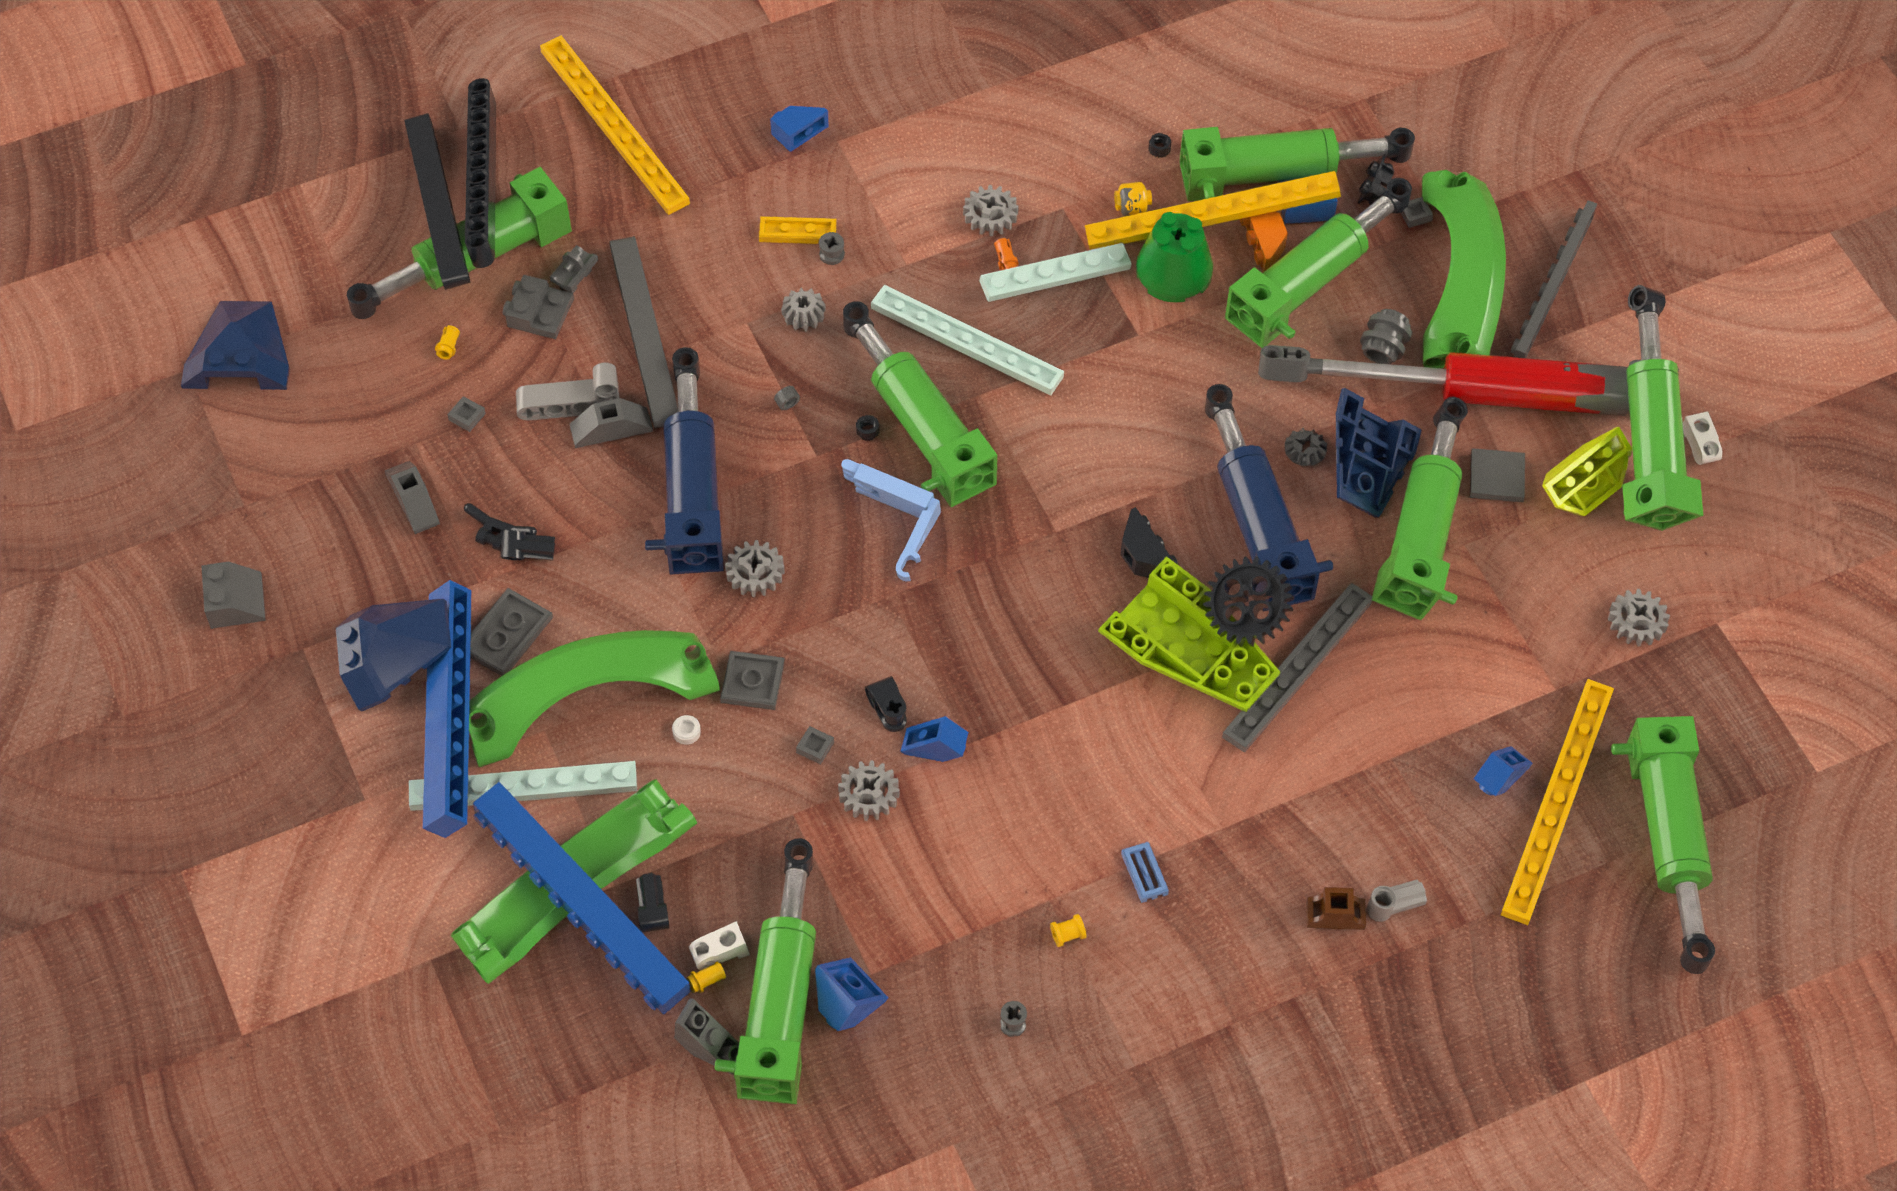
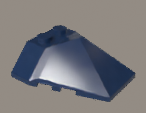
M220 301L184 364L181 388L208 389L210 377H257L261 390H287L290 367L272 301Z
M1342 388L1336 409L1337 498L1375 518H1379L1394 493L1392 489L1397 480L1402 479L1405 472L1403 470L1408 461L1413 460L1416 455L1422 429L1403 419L1388 422L1362 408L1365 398L1346 388Z
M445 599L372 605L350 615L336 627L340 677L358 710L362 712L385 702L391 697L390 693L400 684L404 686L411 681L410 676L420 668L425 670L451 649L447 601Z

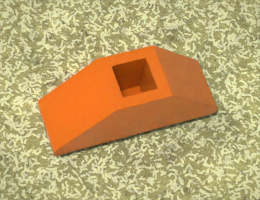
M1276 211L1239 219L1241 225L1246 227L1248 244L1253 245L1256 265H1260L1263 272L1277 262L1286 247L1288 232L1280 213Z

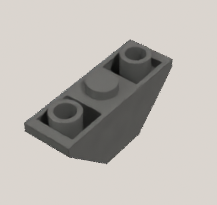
M621 398L593 403L569 424L575 448L653 432L647 407Z
M407 461L385 470V474L414 533L417 534L439 525L440 522L416 466L412 462Z
M690 998L675 1022L674 1038L693 1056L715 1066L717 1059L736 1061L739 1042L701 1005Z

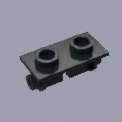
M1385 154L1377 162L1373 160L1366 170L1368 177L1359 188L1361 194L1357 202L1358 204L1365 199L1372 205L1386 191L1385 187H1387V183L1392 179L1394 169L1392 164L1384 163Z

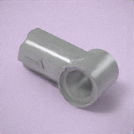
M1417 879L1393 887L1378 886L1373 890L1367 904V914L1373 920L1381 922L1388 920L1392 914L1425 905L1427 898L1422 882L1420 883ZM1376 901H1382L1387 906H1381Z

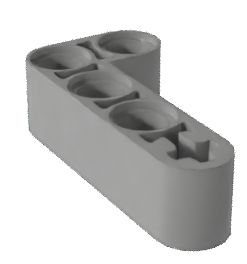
M599 363L593 367V379L521 386L516 390L517 416L522 420L579 416L593 403L619 398L616 367L611 363Z

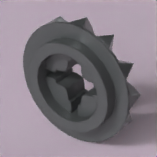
M1302 428L1298 432L1292 431L1285 441L1284 448L1287 457L1292 462L1301 466L1316 465L1325 458L1327 453V443L1324 441L1323 435L1316 434L1314 429L1312 431H1305ZM1309 441L1310 447L1303 453L1302 445Z

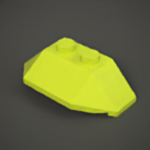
M1616 427L1583 444L1546 473L1542 486L1556 508L1579 516H1586L1622 487L1632 447L1620 427Z

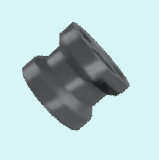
M835 232L822 235L819 239L820 259L828 265L840 263L845 255L843 237Z

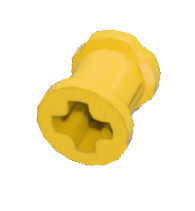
M1079 914L1073 915V919L1058 924L1056 922L1050 923L1051 933L1057 947H1061L1064 942L1076 938L1081 940L1086 938V930Z

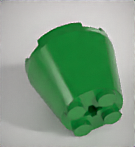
M1166 212L1155 223L1138 254L1136 276L1151 296L1166 302H1185V298L1203 293L1208 288L1213 275V261L1201 220L1182 213Z

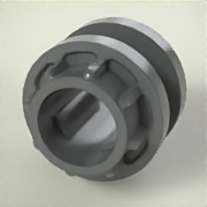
M1382 309L1377 314L1371 315L1367 323L1369 330L1364 331L1360 339L1363 354L1369 360L1378 364H1391L1401 359L1405 352L1403 344L1408 343L1412 336L1409 319L1402 313L1392 309Z

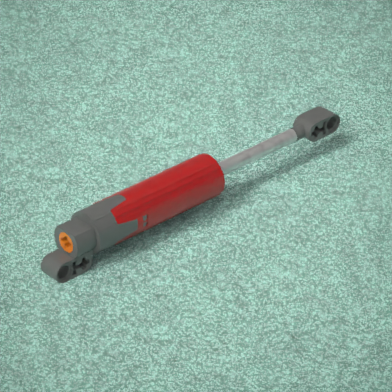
M1267 345L1260 352L1258 374L1266 380L1303 382L1307 379L1308 374L1432 383L1443 384L1442 394L1444 400L1448 397H1457L1467 404L1626 416L1629 411L1626 373L1628 367L1450 352L1446 357L1444 369L1316 359L1310 358V352L1300 347ZM1633 360L1629 363V366L1642 360Z

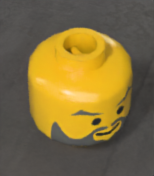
M1142 182L1121 184L1118 190L1114 191L1116 211H1120L1123 216L1146 212L1148 205H1152L1151 190H1146Z

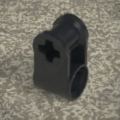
M890 676L865 686L868 701L876 711L883 727L890 732H898L904 729L907 724L905 714L907 706L893 677Z

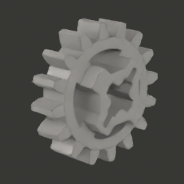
M992 185L988 186V190H984L980 186L978 193L971 191L970 198H965V206H963L965 223H971V230L979 228L981 235L985 231H989L990 236H993L994 231L1003 234L1004 227L1010 230L1012 223L1017 222L1018 205H1016V197H1011V191L1009 190L1003 193L1001 186L996 190H993Z
M755 540L754 545L750 546L746 541L744 542L743 549L738 546L734 547L735 555L728 554V562L725 563L727 581L732 582L734 590L740 587L742 595L747 591H751L752 597H755L756 592L760 591L765 596L767 588L775 591V582L782 583V575L785 574L783 556L778 555L776 547L769 550L768 542L763 546H759L758 540Z
M1637 589L1636 593L1632 595L1629 590H1626L1624 597L1617 595L1615 602L1611 604L1608 621L1612 622L1610 629L1618 630V639L1623 636L1627 637V644L1635 640L1637 646H1641L1642 641L1652 645L1654 639L1658 641L1661 639L1662 634L1666 632L1669 625L1667 623L1670 615L1666 614L1667 605H1659L1661 598L1652 599L1650 591L1646 595H1642L1641 590Z
M873 760L870 761L869 766H865L860 761L858 769L850 766L849 775H841L842 783H838L839 801L844 803V810L846 812L853 809L854 818L858 817L859 814H863L864 821L868 820L869 815H873L876 820H879L880 812L889 815V806L894 808L897 806L896 798L900 796V789H898L899 780L894 778V771L892 769L885 772L884 763L880 764L879 767H875ZM854 784L855 788L853 789V793L851 794L850 789ZM885 787H887L888 792L884 797L883 792H885Z

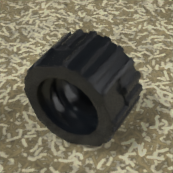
M1163 133L1152 135L1148 147L1150 154L1158 158L1166 157L1171 151L1170 137ZM1161 143L1164 147H1158L1155 144Z
M871 415L859 417L856 422L857 435L865 441L873 440L879 436L880 427L877 418ZM872 425L874 427L870 430L862 429L863 427Z

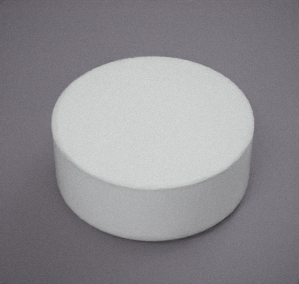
M681 716L672 725L674 739L681 744H692L700 737V723L693 716Z

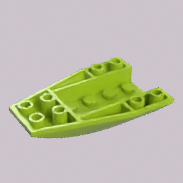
M1166 556L1149 575L1146 587L1121 613L1115 611L1099 628L1098 632L1140 664L1247 712L1280 675V671L1256 643L1251 647L1247 639H1245L1243 646H1239L1236 638L1232 643H1229L1226 640L1227 634L1223 637L1217 634L1219 628L1213 629L1210 626L1214 619H1208L1205 616L1211 609H1207L1203 605V603L1211 601L1204 592L1211 590ZM1231 615L1230 621H1231V622L1237 621V620Z

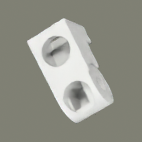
M1703 412L1686 416L1683 421V433L1691 446L1696 463L1702 465L1721 460L1722 447L1709 413Z
M737 921L696 939L689 946L699 970L717 961L722 963L737 956L740 959L750 955Z

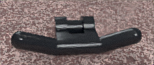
M467 503L464 506V511L484 525L477 532L476 543L482 545L487 543L492 545L493 549L501 551L503 530L526 532L527 535H537L535 527L514 526L490 517L471 503ZM493 531H495V532H498V533H500V534L494 535V534H492V533H493Z

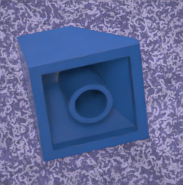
M851 957L820 964L815 969L819 1012L826 1018L828 1025L837 1031L855 1027L889 998Z

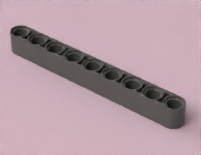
M633 236L609 241L611 254L654 429L664 427L665 420L669 416L678 412V406L636 238Z

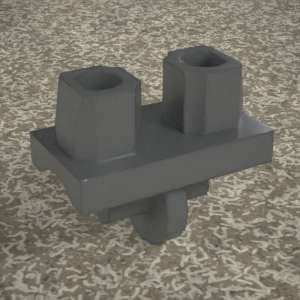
M576 245L571 252H566L562 256L563 262L550 276V281L559 285L560 290L574 293L582 279L587 277L592 271V267L598 261V256L587 253Z

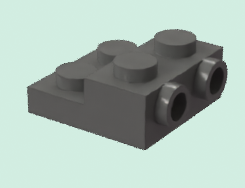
M523 275L521 281H515L512 289L513 299L512 301L507 300L505 302L503 315L506 317L507 327L556 339L574 301V295L570 292L549 287L547 280Z

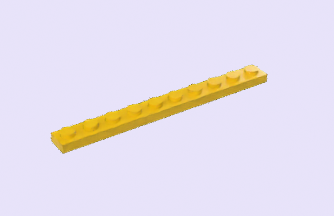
M562 35L540 45L541 53L664 211L670 215L689 205L690 200L687 194Z
M1332 171L1085 225L1089 249L1093 250L1147 239L1155 223L1166 212L1182 213L1198 218L1202 222V227L1334 199L1341 197L1336 172Z
M1590 679L1586 681L1501 916L1525 925L1529 924L1614 690L1612 687Z

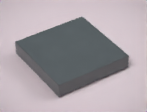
M1472 448L1470 498L1524 502L1525 453Z
M730 651L720 697L721 703L776 710L785 658Z

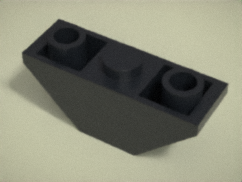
M1136 507L1132 508L1122 538L1120 555L1134 575L1149 578L1152 571L1166 556L1179 565L1175 556L1169 555L1165 549L1162 538L1158 534L1155 535L1152 531L1148 518L1145 515H1141Z

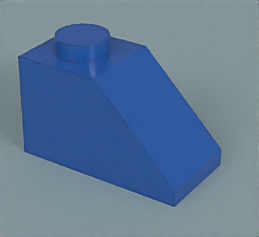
M788 106L770 118L771 135L791 152L829 127L828 110L821 107Z
M946 716L906 728L901 753L940 762L963 757L969 732Z
M1512 746L1492 752L1474 777V780L1480 784L1479 788L1483 792L1491 796H1498L1505 793L1533 763Z

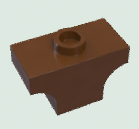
M1324 887V891L1320 895L1307 897V928L1365 930V899L1354 896V888Z

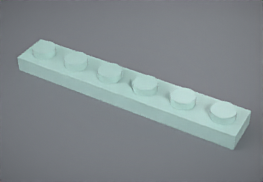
M1123 243L984 274L981 275L979 281L987 301L990 302L1129 270L1132 263Z

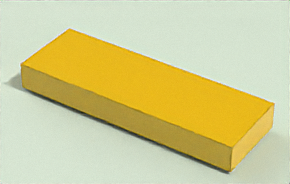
M760 216L759 242L819 244V239L825 233H836L837 219Z

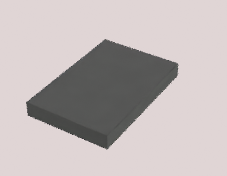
M507 588L471 632L470 658L503 676L511 671L553 619L552 612Z

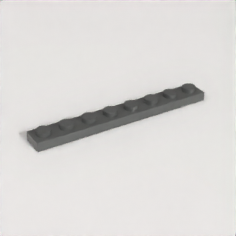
M1588 200L1584 209H1578L1574 219V223L1577 224L1575 228L1570 226L1565 237L1567 244L1566 246H1560L1556 259L1559 261L1557 264L1552 263L1547 278H1550L1548 283H1542L1538 296L1541 298L1539 302L1534 300L1529 315L1532 317L1530 321L1525 319L1520 330L1522 338L1521 340L1516 338L1510 352L1514 354V357L1527 358L1589 229L1597 203Z
M1351 583L1278 667L1280 675L1247 712L1241 711L1223 731L1222 738L1245 753L1373 603L1372 596Z

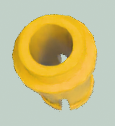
M451 325L444 327L440 342L435 346L436 355L439 358L448 360L455 355V344L460 334L458 328Z
M717 961L698 972H690V976L686 979L693 993L698 991L702 993L704 988L725 979L726 974L721 964Z

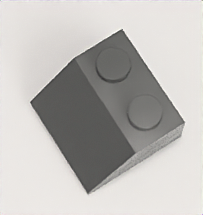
M232 562L201 565L204 611L211 629L266 621L262 572Z

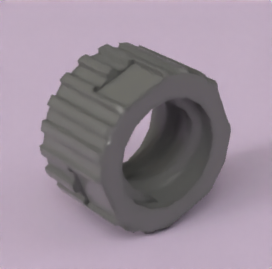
M787 386L776 393L774 400L781 410H788L800 401V395L794 386Z

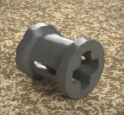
M1018 1001L1007 1002L1001 1009V1031L1009 1037L1020 1036L1026 1029V1007Z

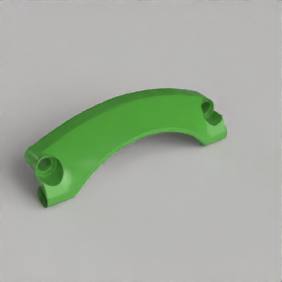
M1448 170L1428 172L1422 177L1423 202H1426L1429 206L1436 207L1442 213L1447 222L1451 237V261L1446 286L1439 305L1423 335V366L1440 369L1444 368L1446 357L1450 352L1490 355L1501 310L1506 270V251L1502 223L1489 189L1483 181L1467 172H1462L1456 176Z
M641 630L604 634L577 640L528 660L501 676L469 701V734L473 742L471 745L478 767L508 759L513 754L526 730L544 711L562 698L589 686L614 681L646 682L675 691L689 700L720 691L716 673L706 655L705 648L694 633ZM696 645L693 651L685 652L687 647ZM483 713L479 719H471L473 714Z
M654 779L560 846L602 889L636 865L665 849L695 826L697 821L683 803L678 806L676 801L668 796L658 780ZM526 871L450 935L487 984L521 960L543 936L569 914L562 906L557 908L548 898L549 892L543 886L538 888L529 877V874H531L529 871Z

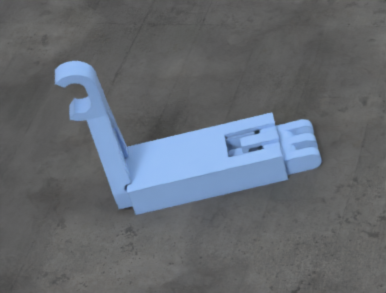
M849 459L843 460L841 465L844 478L855 484L856 492L919 518L896 564L897 576L903 581H911L909 573L902 570L908 560H914L916 563L921 562L918 551L941 513L940 501L934 498L932 492L862 463L859 464Z

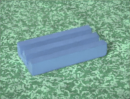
M1149 842L1123 849L1121 855L1141 903L1147 902L1149 898H1152V900L1156 899L1158 895H1168V887ZM1144 850L1159 886L1158 888H1154L1140 851ZM1130 854H1133L1148 891H1145Z

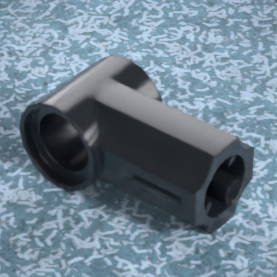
M514 530L502 531L500 558L507 560H524L527 558L553 561L555 537L527 535L526 532Z
M653 873L643 874L636 879L640 906L637 907L640 931L643 933L670 929L667 904L664 903L663 898L664 892L661 876Z

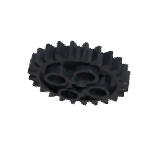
M1245 556L1241 565L1236 559H1233V567L1231 569L1224 564L1223 569L1225 573L1222 575L1215 572L1214 574L1218 579L1217 582H1208L1213 590L1204 592L1211 599V601L1203 603L1207 609H1211V611L1205 614L1208 619H1214L1210 626L1213 629L1219 628L1217 634L1220 637L1227 634L1226 640L1229 643H1232L1236 638L1239 646H1243L1245 639H1247L1251 647L1254 646L1255 639L1265 644L1264 636L1267 634L1274 639L1273 630L1275 628L1279 631L1284 630L1280 622L1290 621L1285 612L1294 610L1287 604V602L1294 600L1293 595L1287 593L1292 589V586L1289 583L1283 584L1288 579L1284 573L1278 575L1280 573L1279 567L1274 566L1271 568L1269 560H1265L1261 565V560L1258 557H1255L1251 564L1250 560ZM1262 581H1267L1266 589L1262 592H1256L1257 585ZM1240 584L1239 592L1229 595L1231 586ZM1249 597H1252L1254 600L1249 601V606H1246L1244 603L1248 602ZM1270 597H1273V600H1272V601H1269V602L1262 601V600L1269 599ZM1228 601L1236 602L1225 606V603ZM1269 608L1267 617L1264 619L1257 618L1258 612L1261 609ZM1241 611L1240 619L1231 622L1230 617L1232 613Z

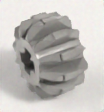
M801 287L799 292L791 290L789 296L784 297L781 311L787 326L793 325L795 331L802 327L806 332L809 326L816 329L818 322H823L826 308L820 293L814 294L812 288L806 292Z

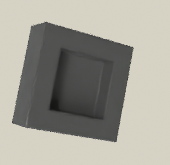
M1423 197L1410 200L1408 208L1404 209L1401 213L1409 228L1433 220V213L1427 203L1423 202Z
M463 396L447 415L449 421L471 432L486 412L484 407Z
M809 726L796 746V753L821 765L834 744V737Z

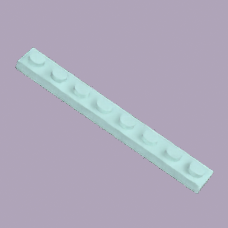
M886 285L881 288L871 302V309L1050 396L1064 378L1063 370Z
M635 761L468 775V806L473 805L474 801L498 782L517 801L637 791ZM424 779L409 780L410 810H423Z

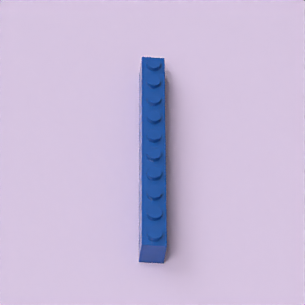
M451 580L429 594V600L443 598L447 601L451 649L427 667L423 829L443 838L450 836L467 825L471 590Z
M500 782L473 802L475 811L473 817L483 829L488 827L493 832L492 838L501 848L506 846L512 853L510 856L519 868L524 866L531 873L529 877L538 888L543 886L549 892L548 898L557 908L562 906L569 913L567 918L577 929L580 926L584 929L590 944L596 949L600 947L606 953L605 958L614 969L619 967L626 974L624 976L626 982L634 990L639 988L644 993L643 999L652 1010L658 1008L664 1015L690 993L689 982Z

